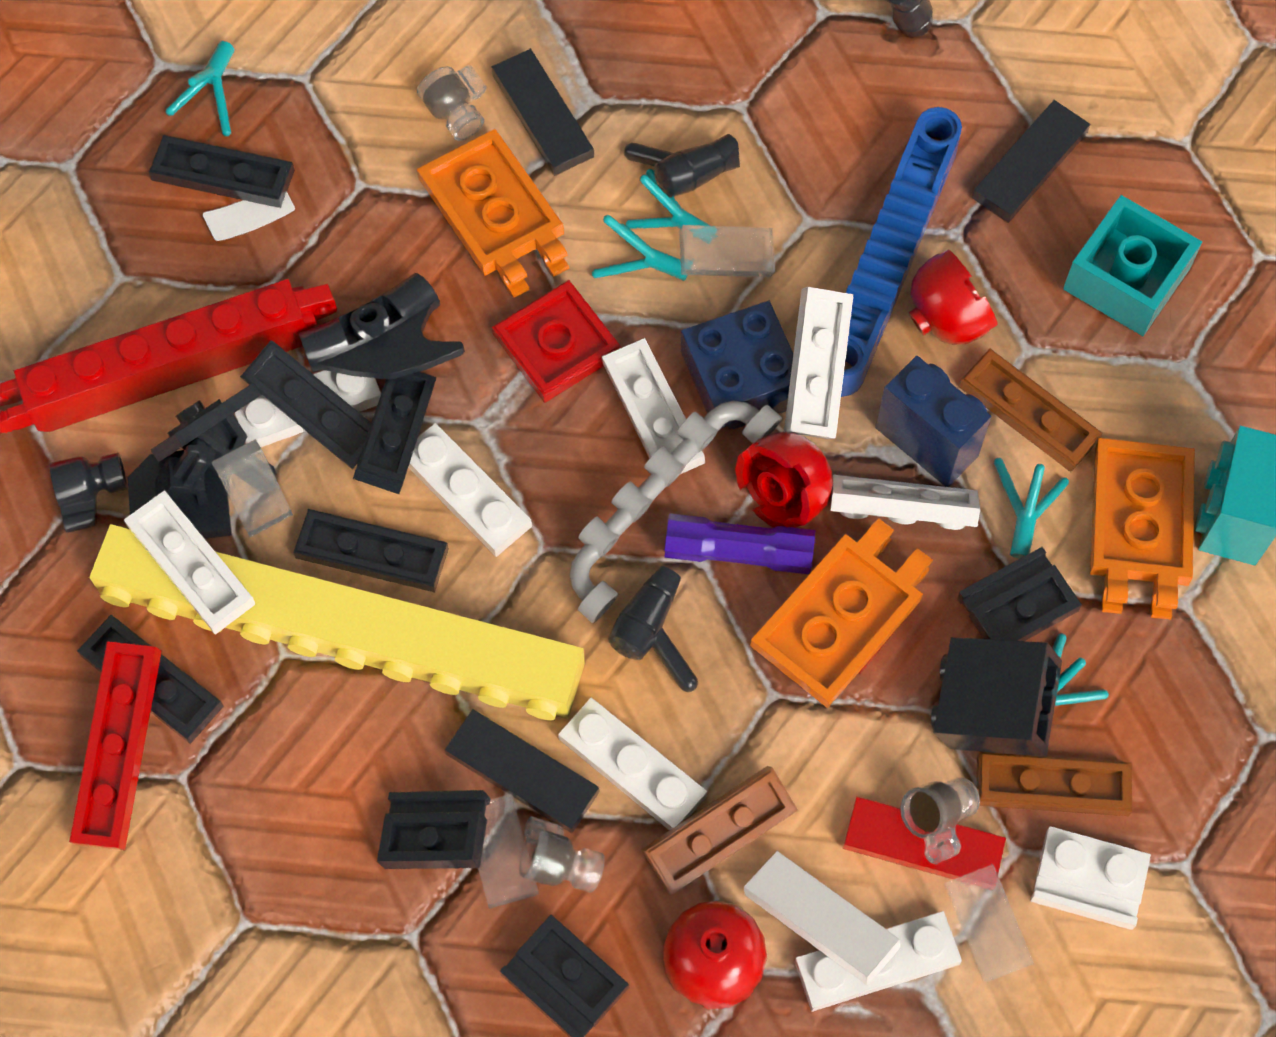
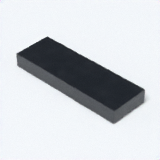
M528 49L491 66L494 79L554 176L594 158V148L532 49Z
M1053 100L974 189L972 199L1009 223L1084 138L1091 124L1056 100Z
M163 135L149 174L152 181L281 208L295 170L293 162Z
M271 340L240 378L249 385L254 383L264 398L353 470L358 464L371 422Z
M417 372L392 380L386 379L353 476L354 480L400 494L437 377Z
M308 509L293 553L296 559L435 593L449 548L447 542Z
M110 615L77 652L83 659L102 672L107 641L151 645L113 615ZM161 654L151 713L191 744L224 706L219 699Z
M472 709L445 748L447 756L570 833L574 832L600 792L597 785Z

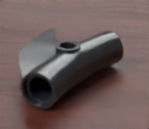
M418 273L412 274L389 291L340 317L299 332L312 373L325 370L349 376L392 380L430 369L459 357L465 353L463 343L459 341H431L423 336L426 323L431 313L440 306V300L430 283Z

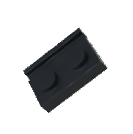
M1043 546L959 592L958 601L969 612V618L983 639L1026 641L1079 612L1082 606L1081 602L1055 564L1052 566L1046 557L1047 552Z
M484 790L389 792L388 800L391 802L389 813H385L377 862L384 869L480 868L487 826L485 811L486 805H490L491 800Z
M550 915L516 952L513 959L499 971L503 978L568 1037H585L629 989L628 982L553 915Z

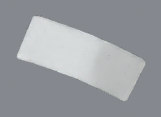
M286 191L281 208L242 200L226 207L204 212L203 217L214 239L221 241L269 224L293 212L295 206Z

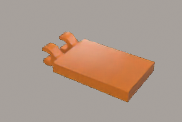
M496 129L417 168L420 182L484 276L497 270L506 289L513 298L530 290L524 280L527 277V273L517 260L527 253L537 249L546 268L553 277L569 269V265L564 257L568 256L567 251L557 239L564 234L563 223Z
M1098 438L1094 459L1090 575L1105 576L1101 601L1102 612L1122 614L1123 603L1128 601V579L1154 582L1150 608L1151 618L1171 620L1172 609H1177L1178 585L1189 586L1193 578L1195 448Z
M880 518L871 525L858 542L845 534L751 639L750 646L826 708L834 702L920 603L923 593L917 590L915 586L930 571L929 565L933 562V559L918 548L909 556L897 572H894L876 558L892 541L890 536L894 532V529Z

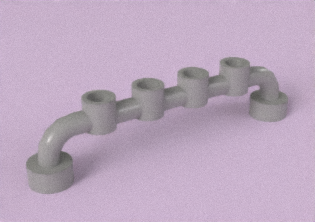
M730 401L721 403L704 418L697 412L692 413L677 431V434L684 440L671 453L662 446L647 461L644 468L651 475L638 488L629 481L615 495L611 503L618 510L610 519L604 523L597 516L582 530L578 539L585 545L571 564L570 580L573 590L582 600L578 611L591 623L596 622L612 606L619 595L605 581L600 582L597 586L591 582L589 573L593 564L603 557L615 545L620 535L646 512L652 501L662 490L677 479L690 460L713 440L725 423L731 420H739L745 423L747 426L742 434L752 443L771 434L781 422L782 417L770 406L765 405L759 411L746 402Z

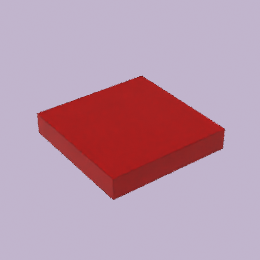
M567 280L492 326L494 337L544 403L604 367L602 357L622 348L570 280Z

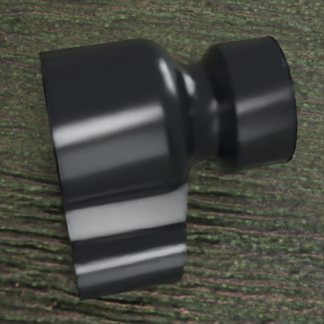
M119 452L101 456L98 462H90L83 456H77L49 464L52 485L61 509L66 533L96 526L97 494L99 491L106 490L109 493L128 489L126 474Z

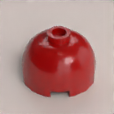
M949 249L931 257L918 269L912 280L910 291L915 308L908 312L923 336L932 332L941 342L951 345L968 344L989 333L992 328L998 325V322L986 297L980 298L977 290L969 280L972 277L969 271Z
M793 432L773 433L758 439L738 456L735 467L737 484L740 491L747 486L751 497L760 505L753 509V512L773 528L777 526L793 528L805 526L827 506L833 487L832 471L822 450L805 436Z
M720 900L700 902L683 911L668 929L663 946L665 974L673 989L690 1002L703 1005V1008L710 1010L730 1008L749 998L755 987L762 980L767 962L765 937L755 919L739 906ZM707 943H710V949L707 948Z

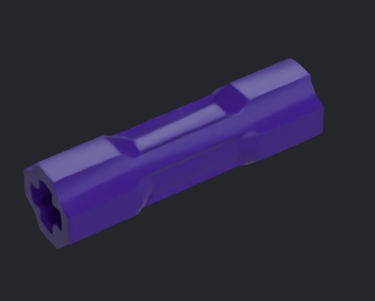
M670 513L665 542V558L697 562L716 560L767 566L775 571L810 574L815 530L784 526L765 528L713 522L706 517Z

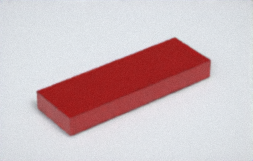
M856 796L843 849L993 891L996 886L1006 837L955 823L936 832H926L914 823L910 811Z

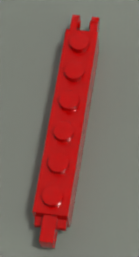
M288 278L13 370L16 378L0 383V407L23 401V404L0 412V434L35 425L38 431L51 432L251 364L271 340L285 352L302 347L299 332L316 326L317 320L337 312L336 302L328 284L304 289L303 286L292 288Z

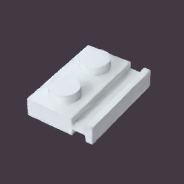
M1049 826L1046 831L1035 879L1034 892L1030 902L1132 930L1137 924V913L1142 900L1151 854Z

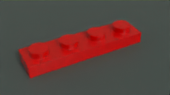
M107 641L70 843L124 851L126 849L162 650L155 646Z

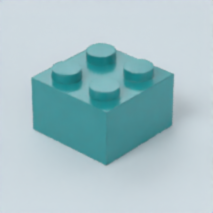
M1120 195L1072 262L1063 290L1144 336L1190 270L1202 241Z
M1240 425L1231 442L1223 440L1216 461L1212 460L1209 465L1204 488L1209 489L1210 493L1207 504L1202 503L1200 506L1194 531L1202 533L1199 551L1256 566L1276 537V435Z

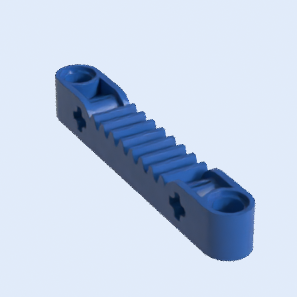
M929 108L918 118L900 160L895 178L891 183L889 193L885 197L883 208L880 209L877 222L872 228L870 239L866 242L863 255L861 254L857 270L854 271L851 284L848 285L846 293L853 294L845 362L850 364L852 368L844 370L841 397L857 392L864 382L955 160L962 124L955 112L947 108ZM930 137H938V138H941L942 140H941V141H938V140H934V139H932V138H930Z

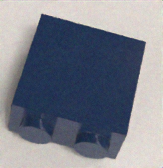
M770 300L681 330V353L707 414L721 403L730 401L746 402L759 411L765 405H768L777 413L786 412L793 351ZM731 420L721 428L728 426L730 429H736L746 424L739 420Z
M916 355L884 387L876 429L945 487H949L979 456L992 416L987 413L986 407L978 398L971 394L965 395L950 383L949 377L940 367L935 364H927Z

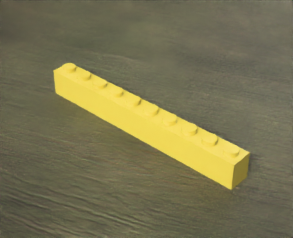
M110 524L89 577L99 591L100 597L104 601L119 607H129L130 603L145 606L150 613L164 619L174 620L176 615L194 619L193 622L197 626L212 631L131 530ZM216 552L256 603L225 628L241 632L240 635L251 642L266 645L269 644L270 640L288 644V649L307 657H315L317 652L335 657V661L345 667L360 670L363 669L364 665L382 669V673L385 676L401 682H410L411 678L430 682V686L433 689L450 695H457L459 690L478 695L480 701L494 707L504 708L507 706V703L525 707L528 714L543 720H554L556 716L569 718L585 665L584 650L581 647Z

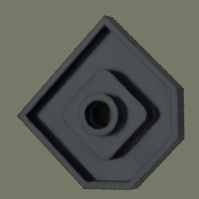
M254 383L223 403L218 399L205 408L199 400L176 415L180 425L167 433L169 438L151 449L157 461L160 462L180 448L185 450L188 445H192L195 439H204L207 446L214 448L215 458L209 468L216 473L228 468L258 490H265L273 482L277 474L274 466L244 446L248 436L233 415V413L262 395Z
M195 439L192 445H188L185 450L175 451L160 462L157 461L153 454H150L127 477L130 515L165 490L204 539L232 536L226 469L216 473L209 468L215 458L214 448L207 446L204 439Z

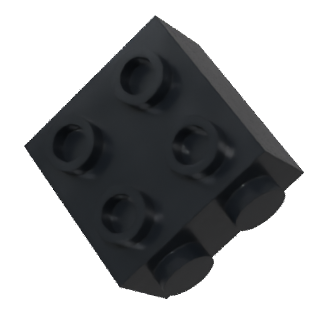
M951 637L948 654L942 657L940 663L942 688L940 699L934 703L931 712L933 733L949 749L1047 757L1062 666L1061 658L1046 642Z

